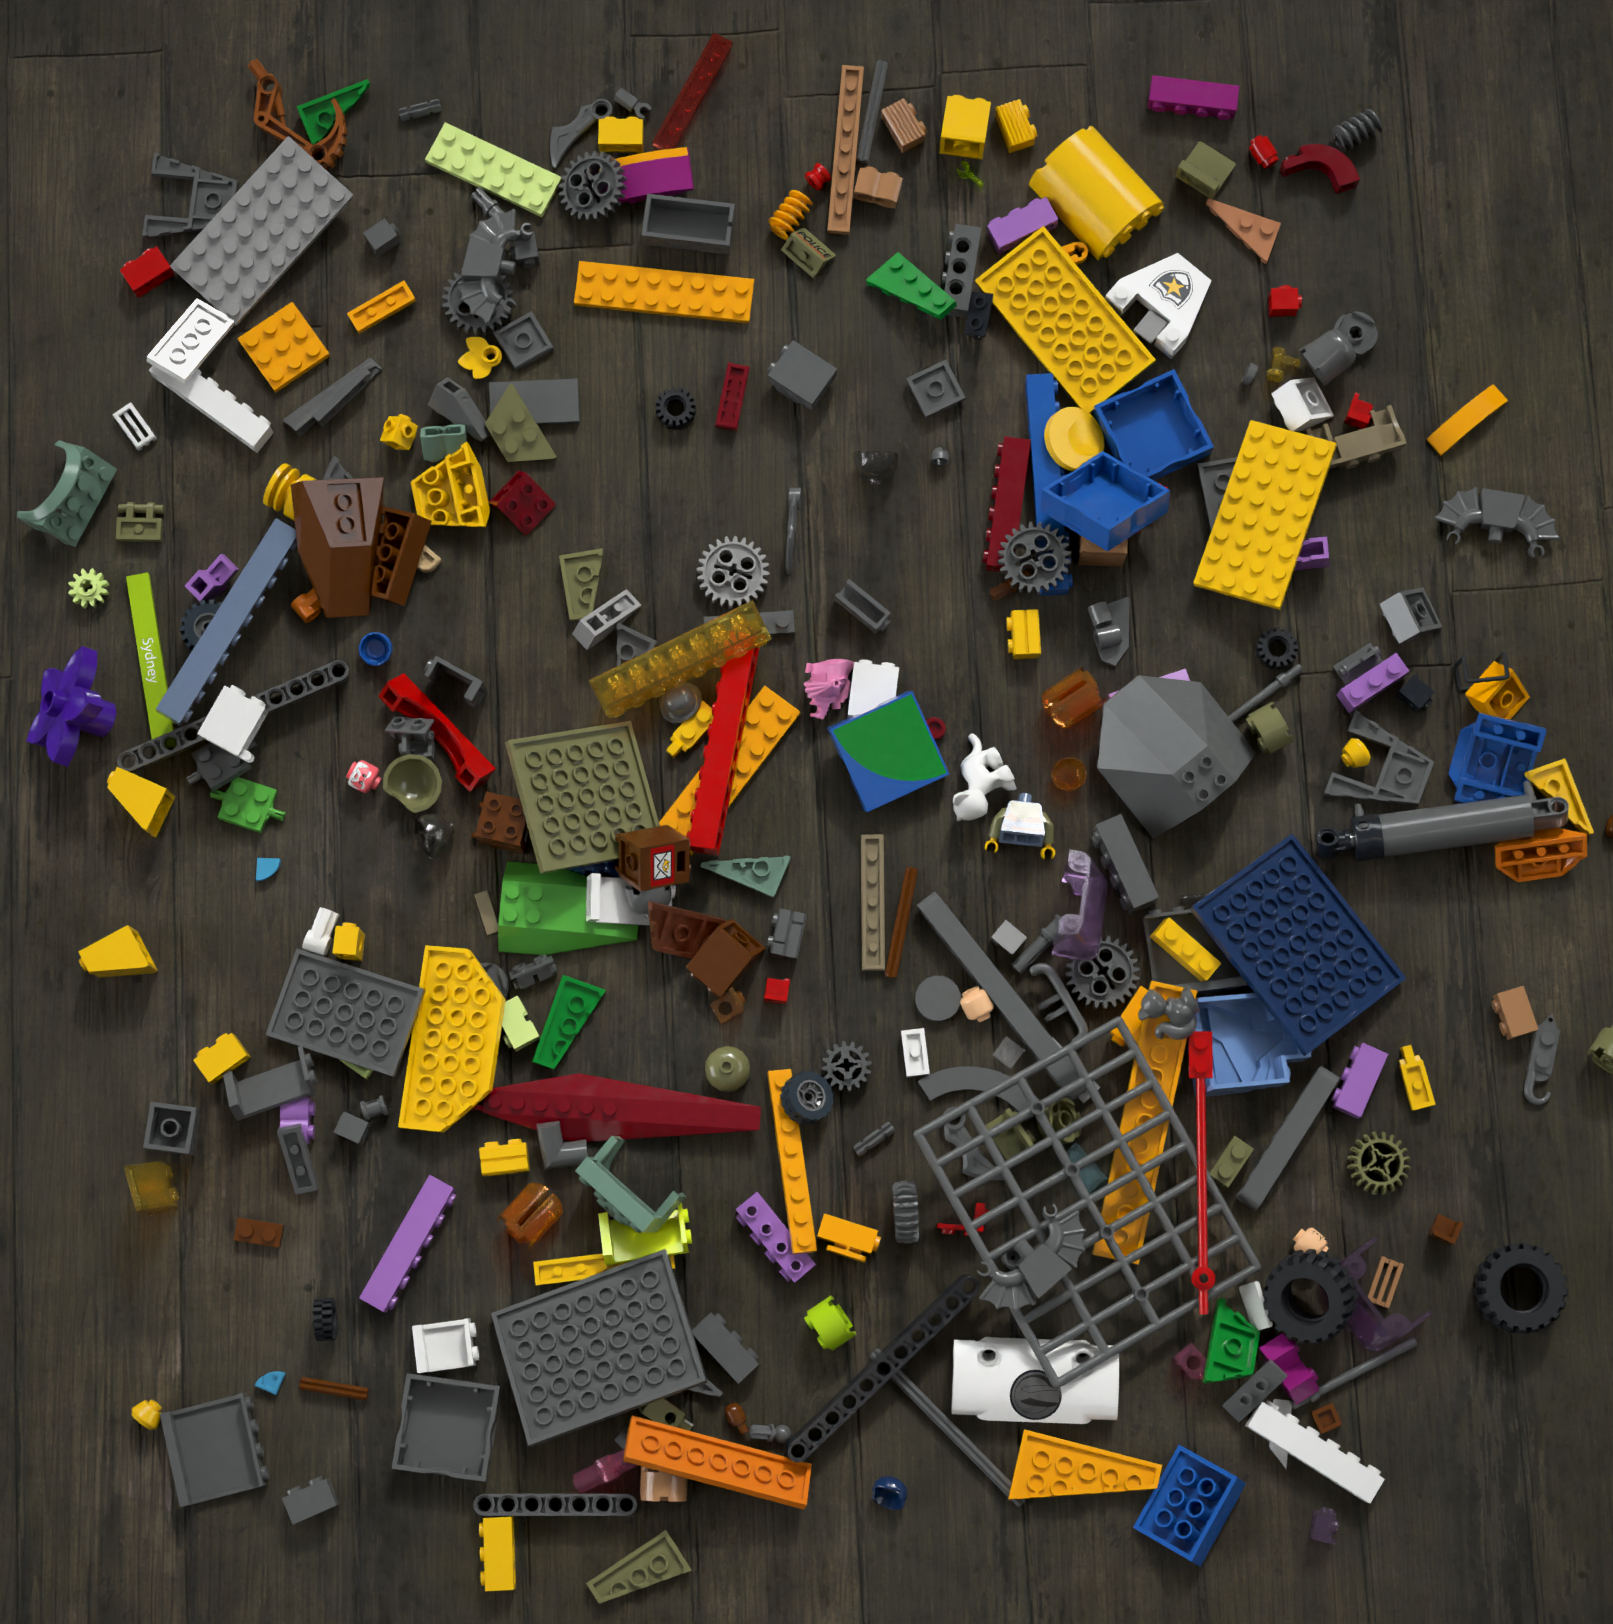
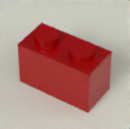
M157 246L147 249L142 253L141 257L128 261L120 269V272L138 298L175 275Z

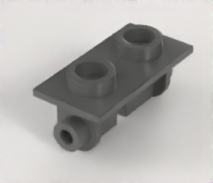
M1369 643L1334 665L1333 668L1344 684L1347 685L1383 662L1379 656L1381 651L1377 646L1373 647Z
M393 717L385 732L390 733V736L396 740L402 739V734H407L411 740L413 734L414 740L429 742L434 738V732L430 730L434 719Z
M546 954L536 957L534 962L525 965V963L513 967V971H510L509 974L511 980L516 978V980L512 981L515 989H523L535 984L536 982L533 978L535 974H537L540 981L555 976L554 973L558 972L555 963L550 964L554 962L552 955L546 956Z

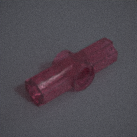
M625 1449L615 1454L606 1455L596 1460L594 1465L573 1475V1482L580 1493H585L601 1484H607L623 1476L622 1473L639 1465L624 1462Z

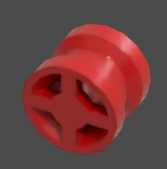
M820 163L815 164L811 172L808 171L804 175L806 181L816 191L821 190L823 184L832 179L830 173Z

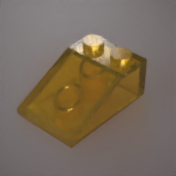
M162 1161L124 1166L136 1212L154 1215L178 1207L176 1201L179 1200V1195L176 1188H172L170 1179L173 1178L169 1165Z

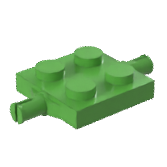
M240 777L232 780L226 792L216 790L210 793V798L222 801V807L218 815L219 820L262 833L265 823L270 817L283 821L286 816V812L274 809V800L278 793L276 789Z

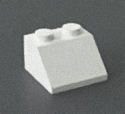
M1314 377L1290 380L1271 393L1274 398V404L1280 410L1284 423L1290 431H1303L1334 416Z

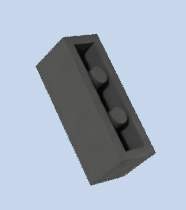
M710 1313L692 1330V1333L739 1384L759 1365L756 1361L759 1359V1356L751 1348L746 1350L740 1344L743 1339L735 1330L730 1333L725 1328L727 1322L719 1313L715 1316L713 1313Z

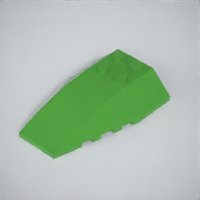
M507 862L502 882L498 923V952L551 955L553 953L635 941L638 937L639 925L586 922L587 876L569 870L540 874L538 864Z

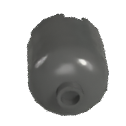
M1329 330L1299 351L1303 358H1306L1310 363L1309 367L1320 382L1326 386L1354 364L1356 352L1353 347L1357 344L1350 334L1345 336L1341 331Z

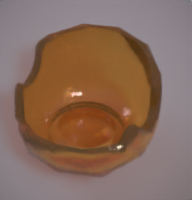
M1065 757L1053 765L1050 777L1054 786L1059 790L1070 792L1078 789L1085 783L1087 770L1084 763L1078 758Z

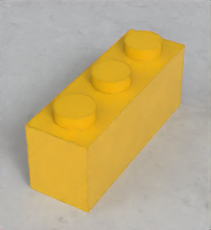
M1171 918L1164 919L1149 936L1200 982L1207 981L1221 964L1219 960Z
M514 1516L483 1518V1523H479V1535L484 1537V1547H480V1561H484L485 1571H481V1586H485V1591L516 1589Z

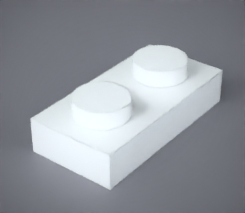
M924 1028L901 1031L906 1077L929 1075Z

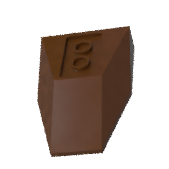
M384 477L306 480L291 484L298 553L326 618L369 615L374 569L378 566L379 561L378 555H376L377 546L381 545L382 537L379 529L383 517L381 513Z

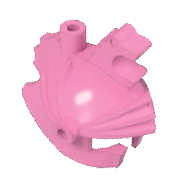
M831 659L820 663L806 664L805 673L811 672L810 680L804 682L805 692L808 693V698H812L810 705L817 706V711L810 713L811 717L824 719L830 703L832 709H841L840 702L843 703L848 698L851 690V682L848 680V676L854 668L853 661Z

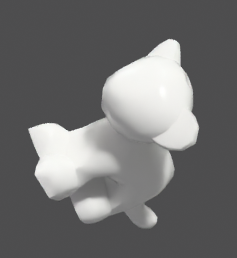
M974 734L968 736L973 750L960 765L962 775L968 782L969 789L959 792L953 797V809L957 815V821H970L985 815L988 809L985 795L999 787L1009 791L1017 789L1011 770L1007 765L1003 766V761L996 748L992 747L982 751L981 741ZM990 767L995 771L989 772L986 768Z

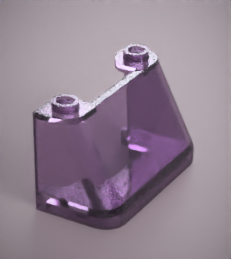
M1069 849L1062 882H1068L1071 885L1072 894L1082 895L1079 915L1067 914L1060 919L1056 939L1053 943L1052 955L1092 960L1098 955L1100 949L1108 881L1089 855L1082 851Z

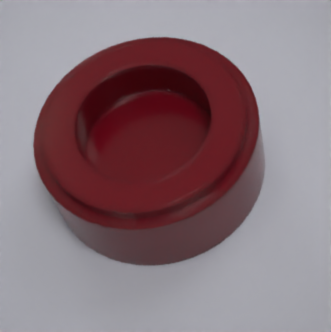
M937 717L927 719L926 722L934 740H940L946 731L945 723Z

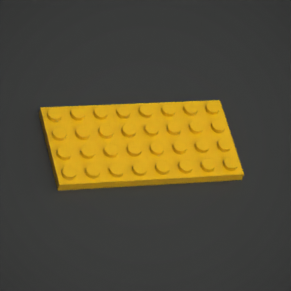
M1044 226L974 281L983 293L994 294L993 306L1049 373H1053L1054 379L1057 380L1074 403L1088 413H1092L1094 405L1112 397L1156 361Z
M1250 420L1193 582L1194 586L1281 610L1337 443Z

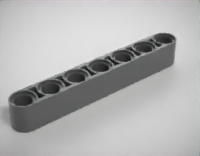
M1318 1066L1237 1194L1236 1199L1254 1211L1259 1208L1340 1077L1323 1066Z
M485 1493L476 1497L473 1506L476 1513L482 1516H628L637 1510L638 1500L629 1493ZM482 1498H488L491 1501L490 1510L483 1511L480 1508L479 1503ZM506 1498H511L515 1502V1508L512 1511H507L503 1507V1501ZM529 1498H535L538 1501L539 1506L536 1511H530L527 1508L526 1503ZM553 1498H559L562 1501L560 1511L551 1509L550 1501ZM576 1498L585 1500L586 1508L583 1511H577L574 1508L573 1504ZM600 1498L608 1499L610 1506L607 1511L598 1509L597 1501ZM623 1498H630L633 1501L631 1511H624L621 1508Z

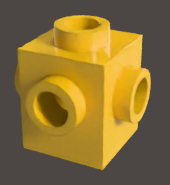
M403 414L389 416L384 424V431L380 441L396 450H410L412 442L416 438L418 425L411 422V418Z

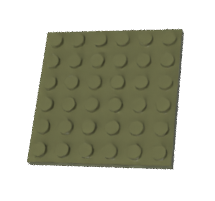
M631 721L518 738L505 742L540 874L619 860V842L615 840L616 834L660 826Z

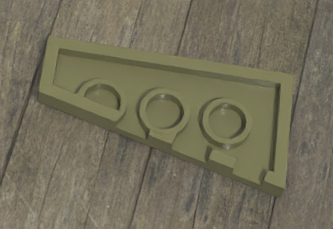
M665 1530L586 1584L600 1604L692 1571L668 1531Z

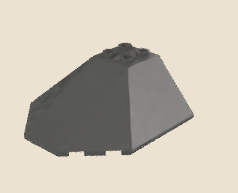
M1137 675L1103 704L1097 769L1153 839L1205 808L1236 782L1256 754V751L1201 682Z

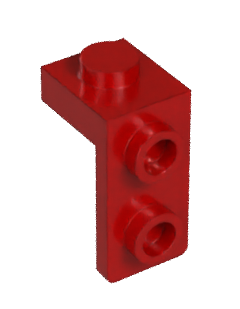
M984 1203L975 1204L974 1220L989 1212V1209H985ZM936 1224V1229H941V1234L955 1235V1231H964V1236H969L963 1225ZM984 1225L976 1229L978 1233H983Z

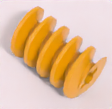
M791 190L789 197H785L784 203L779 205V210L774 212V217L769 218V227L776 235L787 240L789 236L786 232H795L791 225L799 227L800 224L796 219H805L801 212L809 213L810 210L807 204L813 206L812 201L800 191Z

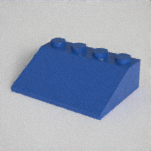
M1178 1445L1159 1479L1157 1489L1153 1490L1133 1528L1201 1567L1246 1483L1228 1471Z

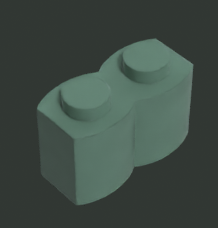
M454 424L444 427L430 426L421 428L420 438L423 459L430 462H439L445 459L448 454L452 455L461 448L462 444L468 442L465 425Z

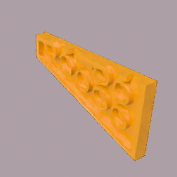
M1024 1429L1008 1500L1154 1490L1158 1487L1162 1465Z

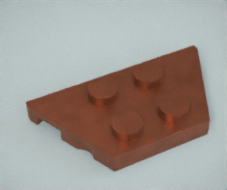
M652 901L648 902L651 943L655 951L692 959L716 928L726 922L723 918Z

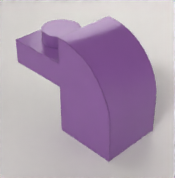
M220 554L207 570H198L185 587L199 601L205 600L208 602L227 589V583L239 569L224 554Z

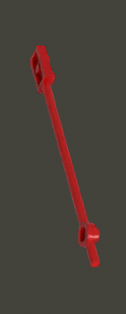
M1194 1031L1188 1037L1189 1079H1196L1198 1268L1193 1271L1191 1281L1193 1286L1199 1290V1314H1208V1289L1215 1283V1274L1208 1268L1205 1079L1213 1078L1212 1031ZM1201 1274L1207 1275L1208 1281L1206 1283L1200 1282L1199 1276Z

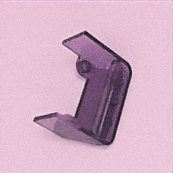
M1376 1237L1366 1240L1339 1262L1342 1267L1347 1266L1350 1270L1348 1276L1349 1278L1354 1277L1355 1282L1366 1272V1263L1360 1254L1378 1241ZM1356 1282L1353 1290L1358 1291V1298L1354 1301L1357 1303V1307L1347 1326L1366 1350L1375 1352L1407 1334L1430 1317L1432 1312L1430 1310L1422 1311L1410 1321L1399 1313L1391 1314L1384 1319ZM1318 1283L1320 1289H1321L1322 1292L1325 1294V1296L1328 1298V1295H1327L1326 1291H1325L1324 1288Z

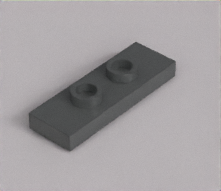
M1269 1359L1222 1406L1240 1422L1281 1384L1288 1375Z

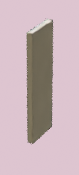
M488 891L474 894L487 935L498 932V922Z

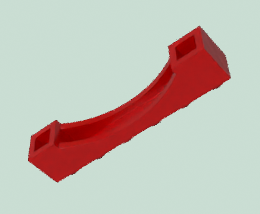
M404 673L386 683L378 697L392 712L398 711L409 718L434 719L430 730L434 732V738L441 744L453 762L457 772L455 777L469 792L488 781L496 768Z

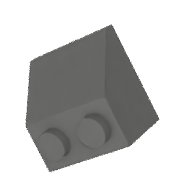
M1423 587L1401 591L1380 603L1383 616L1388 620L1392 634L1399 644L1413 641L1442 628Z

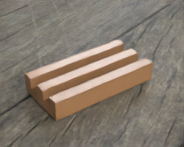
M1380 1256L1366 1301L1389 1309L1404 1264ZM1384 1263L1388 1264V1267L1383 1278L1377 1299L1373 1298V1295L1378 1284ZM1394 1266L1396 1270L1385 1302H1383L1382 1298Z

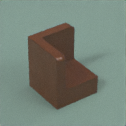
M1437 1214L1428 1236L1447 1245H1454L1464 1223L1460 1221L1455 1222Z

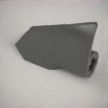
M1129 597L1109 604L1107 602H1099L1087 608L1094 627L1093 636L1102 662L1114 667L1129 647Z

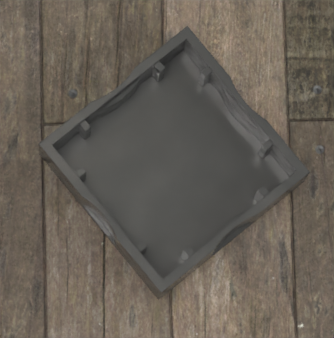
M407 1373L401 1406L402 1421L396 1438L392 1469L434 1473L483 1482L488 1481L503 1386Z

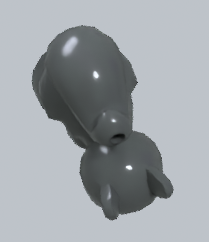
M1189 986L1182 990L1180 998L1168 997L1167 1000L1155 990H1149L1141 1001L1138 1017L1139 1020L1143 1021L1147 1018H1159L1165 1014L1170 1019V1022L1160 1023L1155 1028V1036L1158 1039H1163L1166 1034L1172 1039L1183 1040L1194 1033L1197 1026L1196 1014L1200 1012V1009Z

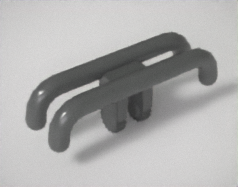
M1045 963L1031 966L1030 974L1032 976L1039 974L1047 975L1058 993L1038 1005L1039 1010H1044L1049 1005L1060 1000L1064 1004L1055 1012L1048 1014L1044 1018L1048 1023L1069 1012L1079 1030L1078 1035L1071 1042L1087 1034V1024L1054 968Z

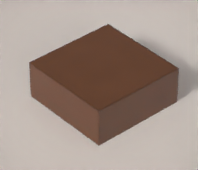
M1333 1403L1310 1412L1320 1434L1342 1425Z

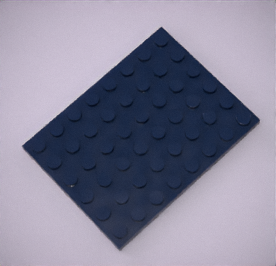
M1290 834L1190 908L1194 916L1303 1056L1307 1055L1406 979L1293 834Z

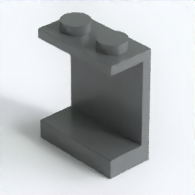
M435 656L433 660H429L425 666V677L433 687L442 672L470 686L464 698L469 707L475 710L478 709L488 692L483 681L438 656Z

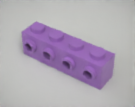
M758 1192L736 1208L738 1215L735 1217L743 1227L746 1225L750 1227L753 1231L750 1236L758 1246L763 1243L767 1248L766 1256L773 1264L776 1261L782 1267L779 1272L787 1282L790 1280L794 1283L816 1266L807 1253L792 1254L789 1230Z

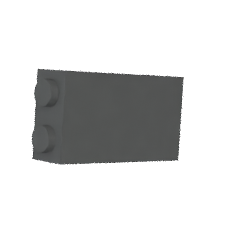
M300 1046L298 1047L300 1060L238 1082L232 1070L223 1073L229 1107L236 1120L238 1121L316 1094L314 1084L318 1083L314 1070H311V1067L314 1066L311 1054H306L303 1047Z

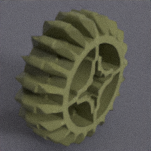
M1372 1132L1371 1139L1365 1134L1362 1136L1364 1143L1359 1139L1355 1141L1359 1148H1350V1151L1355 1156H1347V1160L1354 1161V1164L1348 1165L1347 1169H1355V1173H1352L1350 1177H1359V1180L1355 1183L1357 1186L1363 1182L1365 1183L1363 1191H1368L1370 1186H1372V1194H1377L1378 1188H1380V1192L1383 1195L1387 1192L1386 1186L1393 1192L1395 1191L1394 1184L1399 1187L1403 1185L1399 1177L1402 1179L1408 1178V1175L1402 1172L1411 1168L1409 1165H1404V1162L1410 1161V1157H1403L1402 1155L1408 1150L1407 1148L1401 1150L1398 1148L1402 1144L1401 1140H1398L1395 1144L1393 1143L1394 1135H1390L1386 1140L1385 1132H1381L1379 1138L1376 1132ZM1373 1144L1386 1146L1392 1153L1383 1155L1379 1152L1378 1148L1375 1149ZM1367 1148L1369 1151V1162L1362 1167L1361 1157ZM1376 1157H1378V1160L1388 1158V1160L1381 1164L1382 1169H1380V1166L1369 1168L1377 1161ZM1396 1159V1170L1390 1178L1388 1165L1392 1160ZM1375 1171L1379 1177L1383 1178L1384 1182L1374 1181L1367 1177L1366 1173Z

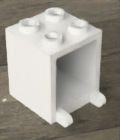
M224 685L197 734L244 761L252 763L254 755L247 750L269 711L265 708L266 704L254 696L248 699L245 697L246 693L234 685H231L230 688Z

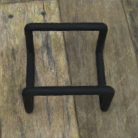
M1503 651L1494 660L1499 663L1503 658L1504 676L1469 679L1466 657L1461 656L1454 664L1458 691L1465 692L1470 689V687L1461 686L1459 665L1461 663L1463 665L1464 679L1468 684L1509 679L1510 672L1506 652Z

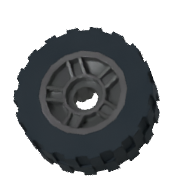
M803 1071L788 1079L785 1085L782 1086V1093L780 1094L781 1105L786 1115L792 1121H796L798 1124L803 1123L804 1125L813 1124L826 1117L830 1113L834 1102V1095L830 1084L819 1073H813V1071Z

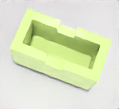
M518 996L505 1002L502 1027L506 1032L503 1038L508 1048L513 1047L515 1051L540 1039L531 1020L526 1021L524 1016L528 1015Z

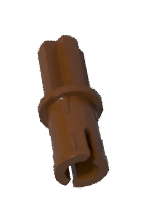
M1028 569L1022 572L1026 577L1032 576ZM1011 579L990 589L989 593L994 601H998L1012 592L1014 594L1017 593L1019 585L1017 584L1012 588Z

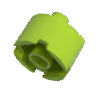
M830 1295L807 1311L808 1315L804 1319L811 1329H816L820 1335L817 1337V1340L823 1349L830 1348L833 1351L856 1336V1332L850 1331V1328L853 1327L852 1323L839 1304L835 1306L832 1303L835 1299Z

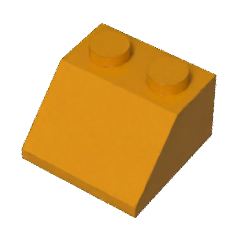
M1493 661L1479 678L1504 676V665ZM1509 668L1510 677L1507 680L1474 683L1465 693L1472 706L1479 713L1510 720L1530 698L1514 670Z

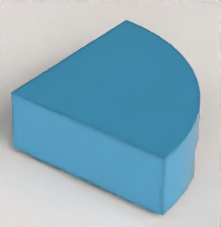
M257 858L256 881H265L274 875L281 865V859Z
M281 1371L269 1372L259 1378L254 1386L277 1395L286 1373Z

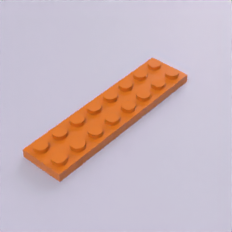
M632 1415L629 1422L624 1462L803 1510L807 1506L812 1464L803 1461L794 1462L788 1457Z

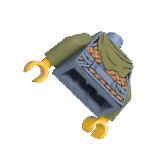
M1019 794L1018 801H1009L1008 807L1002 808L993 818L989 832L990 840L985 844L986 851L988 845L994 843L996 845L994 853H996L999 849L997 844V838H999L1000 843L1042 847L1044 843L1045 847L1040 852L1041 857L1044 859V852L1046 849H1049L1051 851V859L1054 858L1055 850L1051 847V844L1054 843L1053 823L1048 815L1042 812V806L1039 803H1032V796L1030 794Z

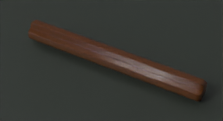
M907 867L905 871L885 976L896 979L918 873V869L913 867Z

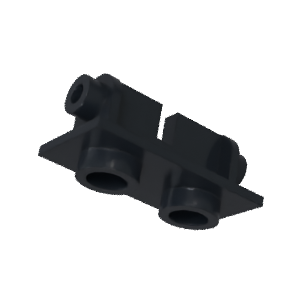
M972 291L964 335H973V338L977 340L986 337L994 294Z

